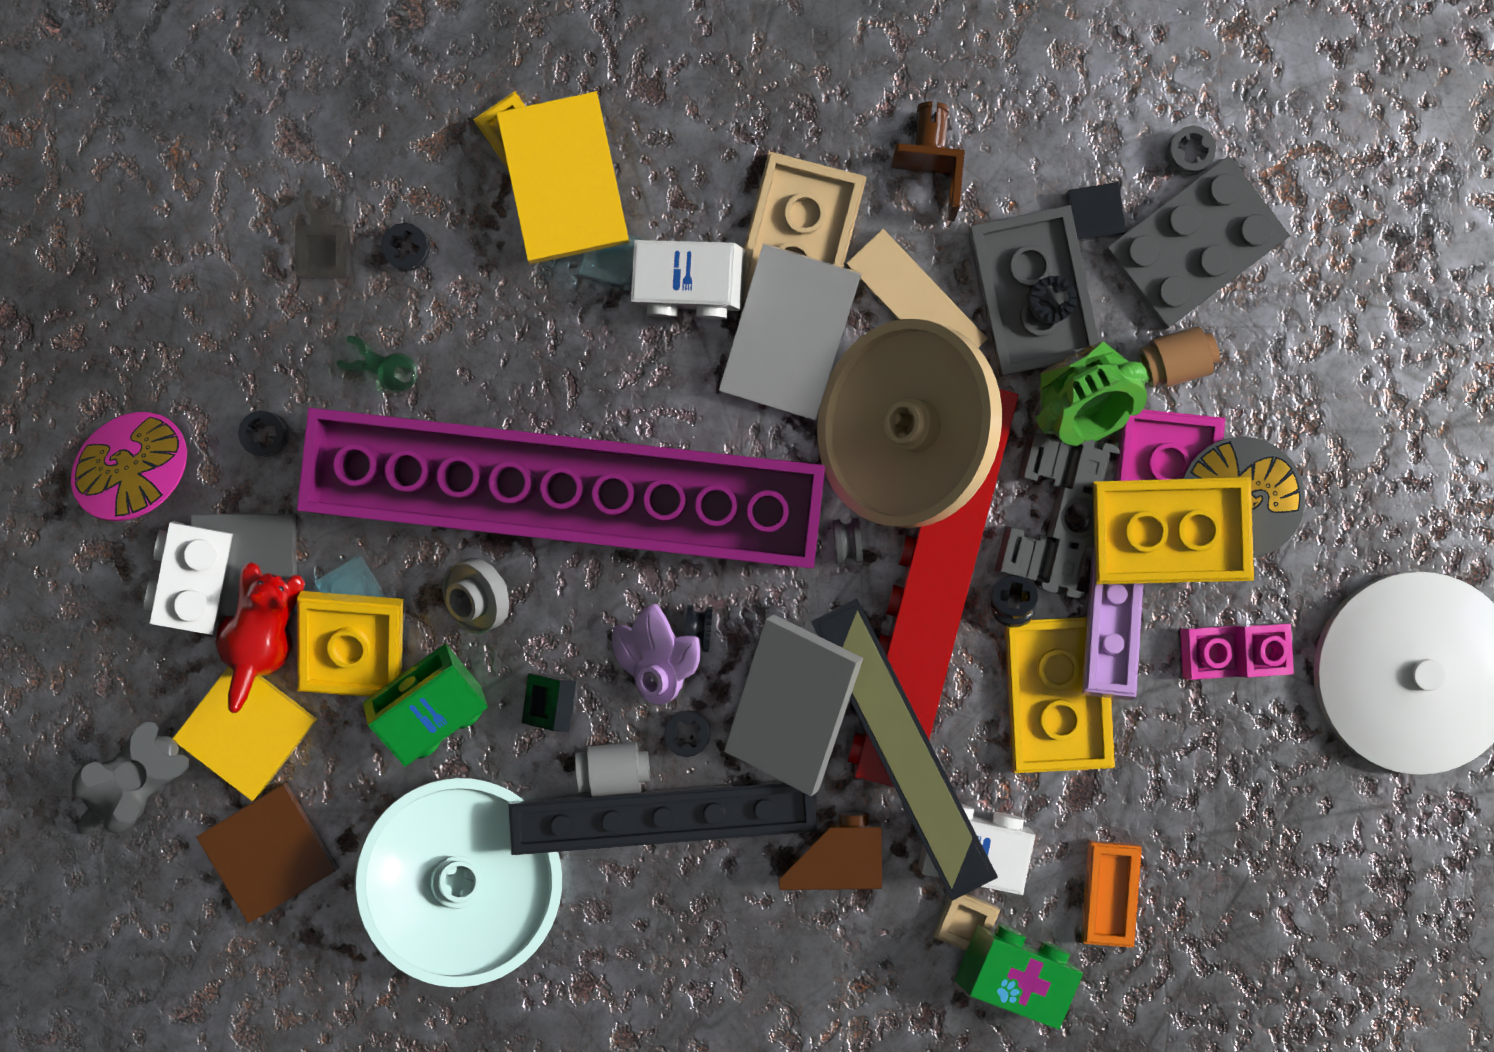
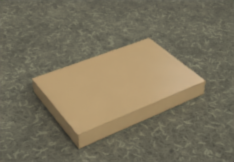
M768 152L744 245L746 260L743 304L746 302L763 243L844 267L866 176Z

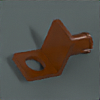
M933 101L922 102L917 106L918 116L915 145L896 144L891 167L895 169L951 174L947 221L955 222L961 200L965 150L945 147L948 115L950 114L949 106L938 102L937 110L934 114V122H931Z

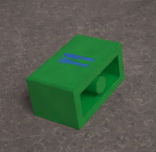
M446 643L363 702L368 726L404 767L417 758L422 759L432 754L442 740L458 729H465L478 720L482 712L488 708L481 685Z

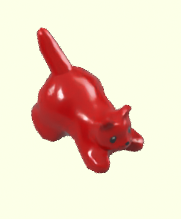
M250 562L243 565L239 578L236 613L234 616H227L219 625L215 640L217 653L221 661L233 669L228 691V710L231 713H237L241 710L248 698L256 676L271 675L286 663L292 650L291 634L285 631V627L297 604L298 595L304 590L305 582L301 576L291 575L283 581L278 575L271 573L262 575L261 569L256 563Z

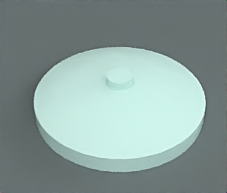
M469 778L444 779L423 785L405 794L391 804L375 821L361 846L356 863L354 877L355 903L361 924L369 940L376 950L396 969L412 978L433 985L446 987L476 986L491 982L512 972L523 964L542 944L553 925L560 904L562 892L561 862L558 852L511 855L508 802L524 801L522 798L508 789L483 780Z

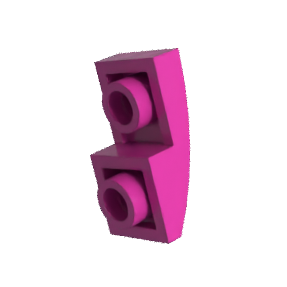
M1290 623L1180 628L1183 679L1249 678L1294 674Z

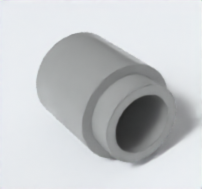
M637 742L588 746V751L576 752L575 766L579 793L591 792L592 797L641 793V782H650L648 751L638 752Z

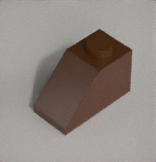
M842 812L839 813V820L827 821L778 871L779 890L882 889V827L879 821L870 820V813Z

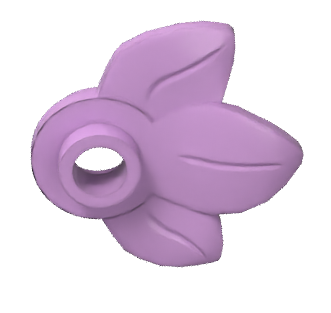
M652 604L644 609L637 616L632 628L626 625H616L613 629L612 646L619 665L635 678V684L640 695L652 704L662 705L672 701L682 688L684 679L694 674L698 668L700 661L699 638L696 636L675 638L669 622L658 604Z

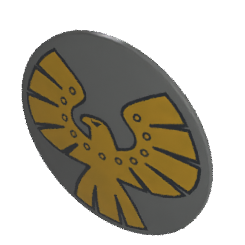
M1251 437L1224 439L1210 445L1198 454L1188 467L1183 479L1251 477L1253 558L1269 554L1291 538L1302 520L1305 508L1303 480L1292 460L1276 446Z

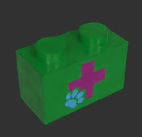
M978 924L954 981L971 997L1060 1030L1084 974L1068 961L1070 953L1046 941H1042L1039 948L1025 943L1026 936L1002 924H998L995 931Z

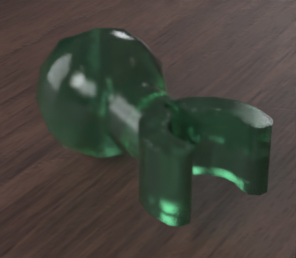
M347 336V342L356 345L359 353L365 357V360H356L348 363L339 359L337 360V366L352 373H360L366 370L376 374L383 387L391 392L399 393L412 388L417 380L418 369L410 356L398 352L385 357L373 352L371 346L365 340L356 336ZM412 372V378L406 382L408 373Z

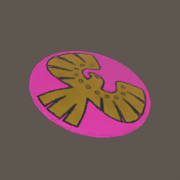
M151 412L125 414L102 425L82 445L72 467L71 486L78 504L90 515L105 521L134 519L158 507L175 490L185 470L187 447L181 431L166 417Z

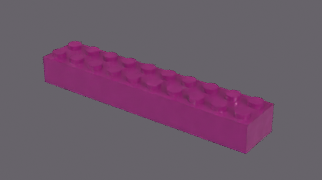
M308 407L297 511L814 569L825 465Z

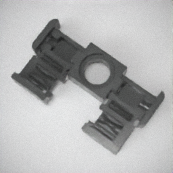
M1036 433L1028 434L1018 478L1037 481L1038 476L1053 479L1052 485L1058 487L1046 536L1039 535V540L1023 537L1025 530L1005 526L995 571L1035 580L1036 587L1041 590L1073 598L1084 596L1085 592L1077 591V586L1087 547L1094 548L1093 482L1104 481L1110 454H1119L1120 452L1117 446L1090 440L1078 445L1076 450L1070 448V445L1059 439ZM1039 447H1042L1036 473H1034L1033 470ZM1060 485H1068V488H1061ZM1075 503L1084 505L1089 512V523L1086 528L1079 532L1071 531L1065 523V513ZM1017 537H1020L1014 562L1012 563L1011 559ZM1047 537L1055 538V541H1049ZM1038 576L1045 577V582L1037 581Z

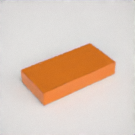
M1088 840L1081 941L1083 944L1134 948L1141 845Z

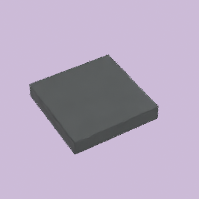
M296 514L191 515V526L233 533L217 616L235 615L238 603L239 578L243 565L250 562L256 563L260 567L262 575L271 573L280 576L283 581L291 575H297ZM297 604L291 615H297Z

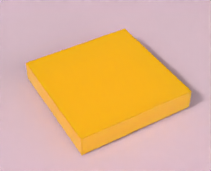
M301 591L297 597V691L370 697L402 674L403 599Z
M227 667L173 739L178 745L251 801H254L263 792L318 719L262 676L255 677L248 698L241 710L237 713H231L228 710V691L233 669Z

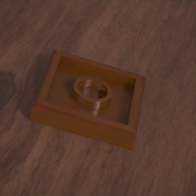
M287 782L196 836L248 924L339 869Z

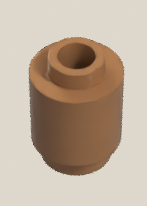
M1199 326L1152 339L1149 346L1139 349L1140 362L1146 368L1150 378L1147 383L1150 387L1162 385L1163 388H1168L1212 375L1214 371L1213 363H1217L1220 360L1219 349L1213 334H1204Z

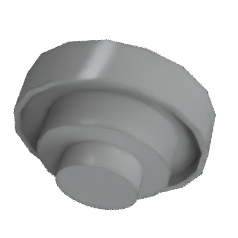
M472 557L449 567L443 578L442 590L448 611L458 625L468 632L482 634L500 626L508 616L509 598L505 581L494 567L482 559Z

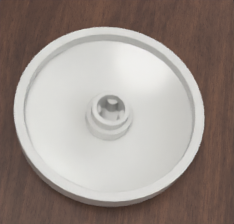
M1411 571L1389 574L1374 579L1352 592L1340 603L1326 622L1314 657L1313 674L1317 700L1328 725L1335 735L1351 751L1363 759L1380 767L1405 774L1424 775L1449 771L1474 760L1484 753L1494 743V603L1473 586L1459 579L1432 572Z

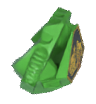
M1103 341L1088 346L1055 363L1041 373L1040 396L1042 410L1035 419L1044 434H1056L1062 442L1068 445L1078 446L1084 441H1099L1123 428L1130 415L1135 416L1143 410L1147 401L1145 384L1150 379L1146 368L1141 362H1129Z

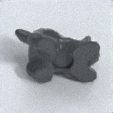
M146 721L136 727L121 752L113 760L103 763L94 761L82 766L75 774L71 784L72 794L82 799L88 808L81 816L77 827L78 833L82 835L88 834L102 823L107 832H124L141 816L148 796L182 775L189 768V759L185 755H178L179 748L176 741L168 736H157L159 727L155 722Z

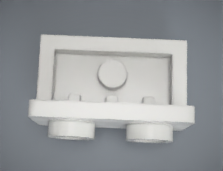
M175 521L169 523L168 531L159 530L153 560L162 561L158 581L149 580L143 608L146 611H152L150 624L213 635L233 533L185 525Z

